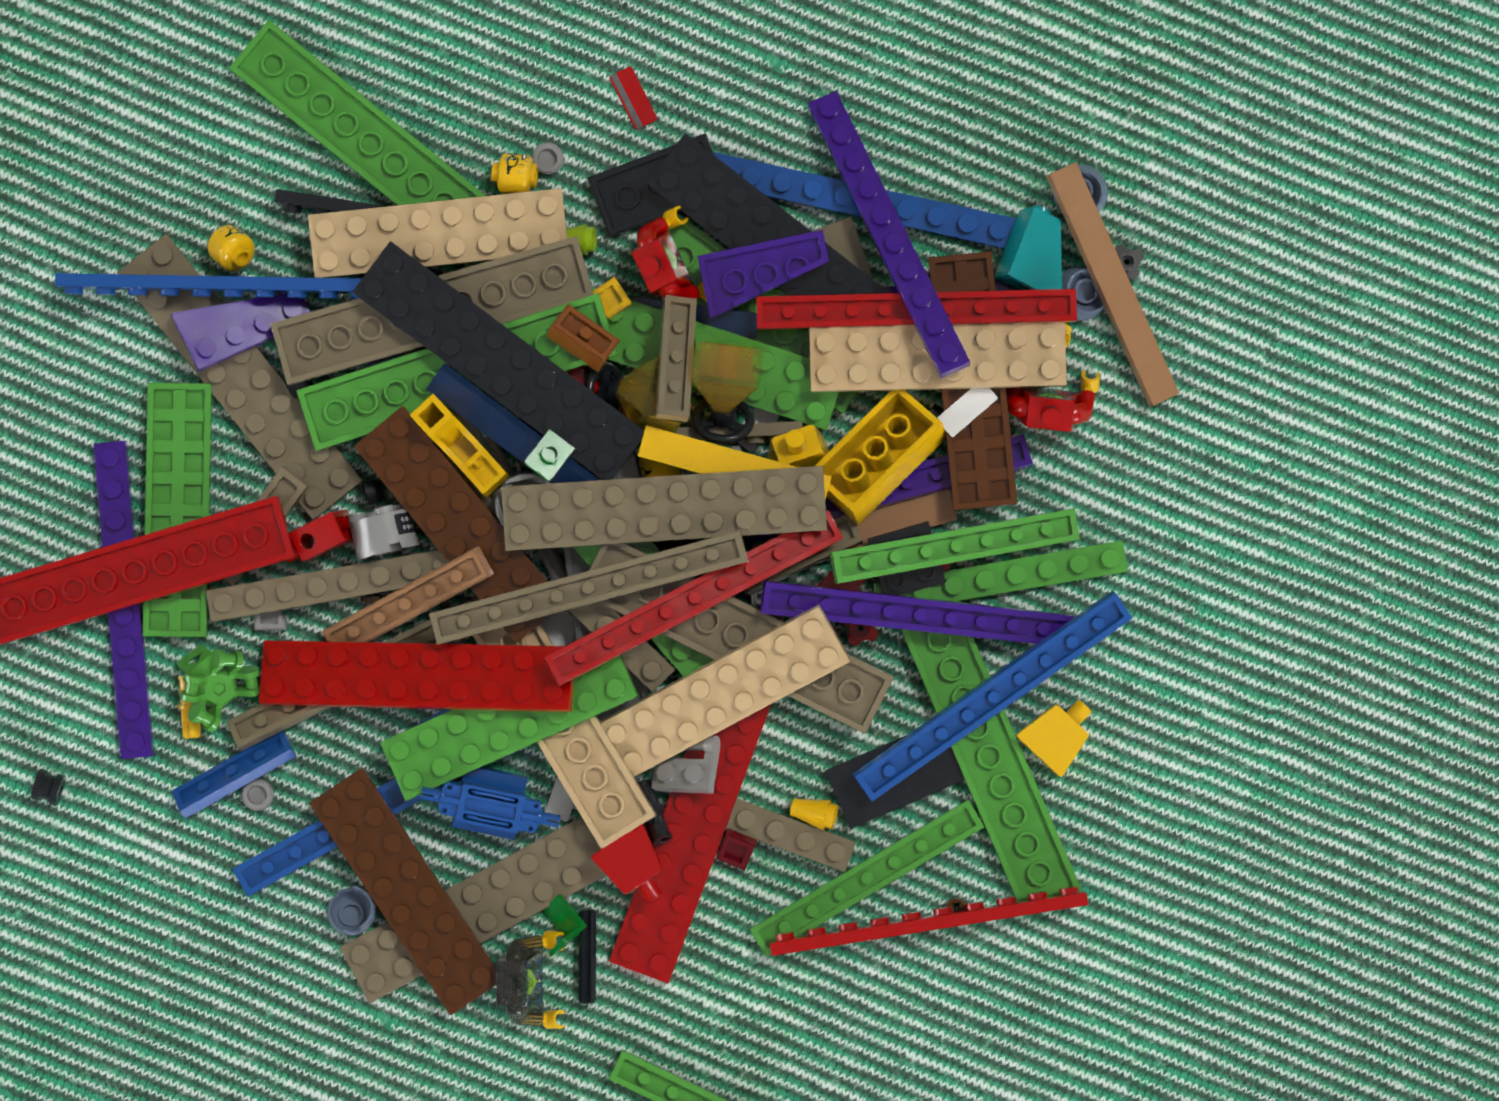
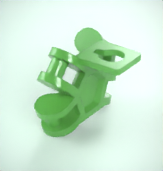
M200 644L176 663L185 672L183 680L186 682L185 690L180 692L179 698L192 703L188 719L195 724L202 723L204 729L209 732L217 729L221 721V709L238 696L255 697L260 694V684L257 680V677L260 675L259 668L257 666H243V653L240 651H232L230 654H226L224 650L215 649L212 652ZM201 655L198 662L188 664L194 657ZM236 679H244L245 684L237 686ZM206 704L211 706L208 712L206 711Z

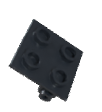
M925 521L874 536L867 540L869 545L928 535L932 534L929 522ZM941 565L878 576L883 594L903 595L946 582Z

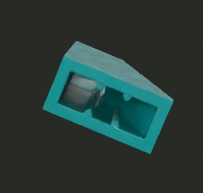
M1040 205L1021 209L994 279L1015 290L1062 289L1061 220L1050 215L1051 211Z

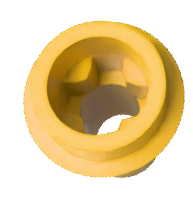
M794 798L790 809V816L796 817L823 831L826 828L833 830L839 806L832 804V800Z

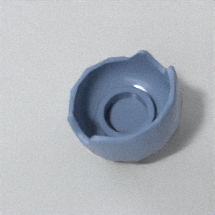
M358 886L341 889L334 895V898H332L328 905L327 917L333 929L343 935L354 936L367 931L375 920L376 907L368 892Z

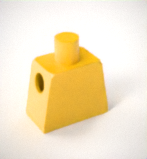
M808 425L773 437L770 440L767 457L768 459L796 467L815 466L829 452L824 436L814 425Z
M1079 699L1066 712L1058 704H1054L1015 735L1058 777H1062L1089 737V734L1080 724L1092 711Z

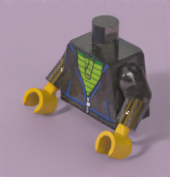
M547 930L542 937L535 935L515 939L510 943L506 954L497 960L496 1004L498 1007L506 1009V1013L513 1023L528 1026H541L543 1024L546 1029H562L565 1027V1025H558L556 1023V1016L565 1014L563 1010H547L544 1013L542 1012V949L544 947L552 950L557 945L556 938L560 935L563 936V932Z

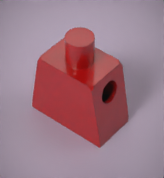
M348 510L331 511L291 531L290 537L296 558L286 560V562L290 563L298 558H301L303 562L315 560L353 542L347 518L350 516Z
M641 824L590 856L625 895L637 888L645 902L648 903L663 893L653 879L655 875L663 871V867L644 824Z

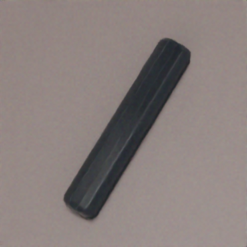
M582 909L579 911V916L586 923L587 927L579 934L578 1001L583 1004H591L596 1001V911L593 909Z

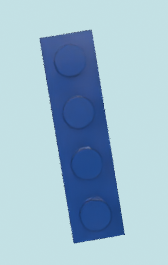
M282 731L234 755L172 790L179 812L186 819L295 758L296 754L285 731Z

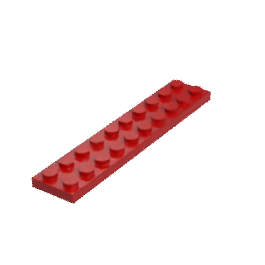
M273 496L1 577L0 645L296 558L279 496Z
M264 640L259 703L262 705L572 712L574 679L558 687L544 660L545 656L565 646L437 645L424 643Z
M771 704L714 734L719 737L721 746L713 794L671 792L664 817L673 838L661 845H654L652 843L663 867V871L655 875L653 879L663 893L646 903L638 889H635L609 962L669 984ZM687 750L684 759H704L705 752Z

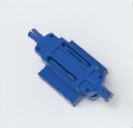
M481 767L462 776L461 781H446L441 790L424 786L421 789L420 799L438 802L440 814L453 816L451 827L514 840L515 833L518 834V830L534 833L539 824L558 828L560 822V815L542 812L541 801L525 794L528 778L524 775Z

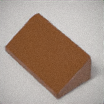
M569 304L560 313L547 333L549 339L579 360L581 359L587 363L589 367L597 372L601 370L620 342L617 337Z

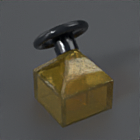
M704 340L696 341L691 380L705 399L695 406L691 415V422L695 432L700 437L716 444H731L744 439L750 434L754 427L755 417L751 407L743 400L760 387L765 348ZM711 406L710 417L701 420L704 410ZM736 408L745 416L744 426L735 421ZM717 426L728 428L734 433L720 435L712 433L707 429Z
M659 356L638 367L625 377L610 362H605L599 372L594 369L590 370L585 387L594 393L595 382L600 374L601 386L597 396L610 403L620 413H624V416L644 431L647 425L676 433L681 421L655 418ZM693 366L692 369V379L696 368L695 366ZM610 374L613 376L614 380H610Z

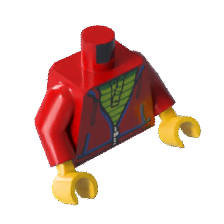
M676 206L665 211L663 217H659L639 229L637 232L638 247L632 251V256L651 294L662 298L665 295L698 300L700 297L707 301L703 281L697 286L693 284L668 231V228H676L688 221V217L683 220L677 217V210L681 209V207Z
M1083 370L1080 383L1081 392L1036 387L1006 388L1008 412L1016 416L1023 425L1029 428L1071 432L1076 424L1086 423L1091 418L1095 393L1099 390L1100 373L1097 372L1095 378L1089 379L1086 378V370Z

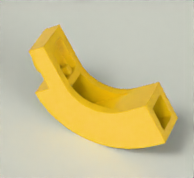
M434 394L410 414L423 431L449 456L485 497H488L509 477L508 473Z

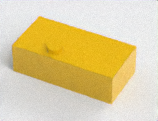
M905 390L890 391L815 465L823 466V474L832 476L827 498L857 525L861 524L946 439L944 425Z

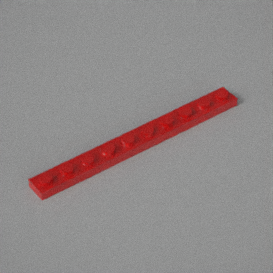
M1076 289L936 292L951 324L1077 321ZM899 293L756 296L757 330L914 325Z
M829 510L826 511L827 530L783 533L746 552L749 562L708 572L545 656L544 660L558 687L841 541L843 536Z
M1078 886L1059 889L1060 894L1047 896L1046 891L1027 894L1028 900L1015 901V896L996 899L997 905L984 906L983 901L964 904L965 910L952 912V906L933 909V915L922 917L920 911L901 914L902 920L889 922V917L886 916L870 919V925L858 927L857 921L838 924L839 930L826 932L825 927L810 928L806 930L807 935L797 937L794 936V932L775 934L776 940L769 941L771 955L775 956L1087 906V892L1078 891Z

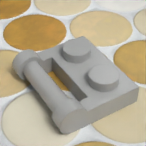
M712 735L686 749L704 751V759L669 758L657 764L654 768L651 788L661 792L713 794L721 746L719 737Z

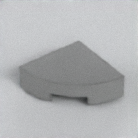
M281 611L254 615V630H287V623Z

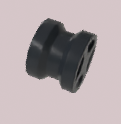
M40 769L33 784L31 799L37 801L45 799L48 800L49 804L57 806L64 790L66 776L61 774L53 776L47 770Z

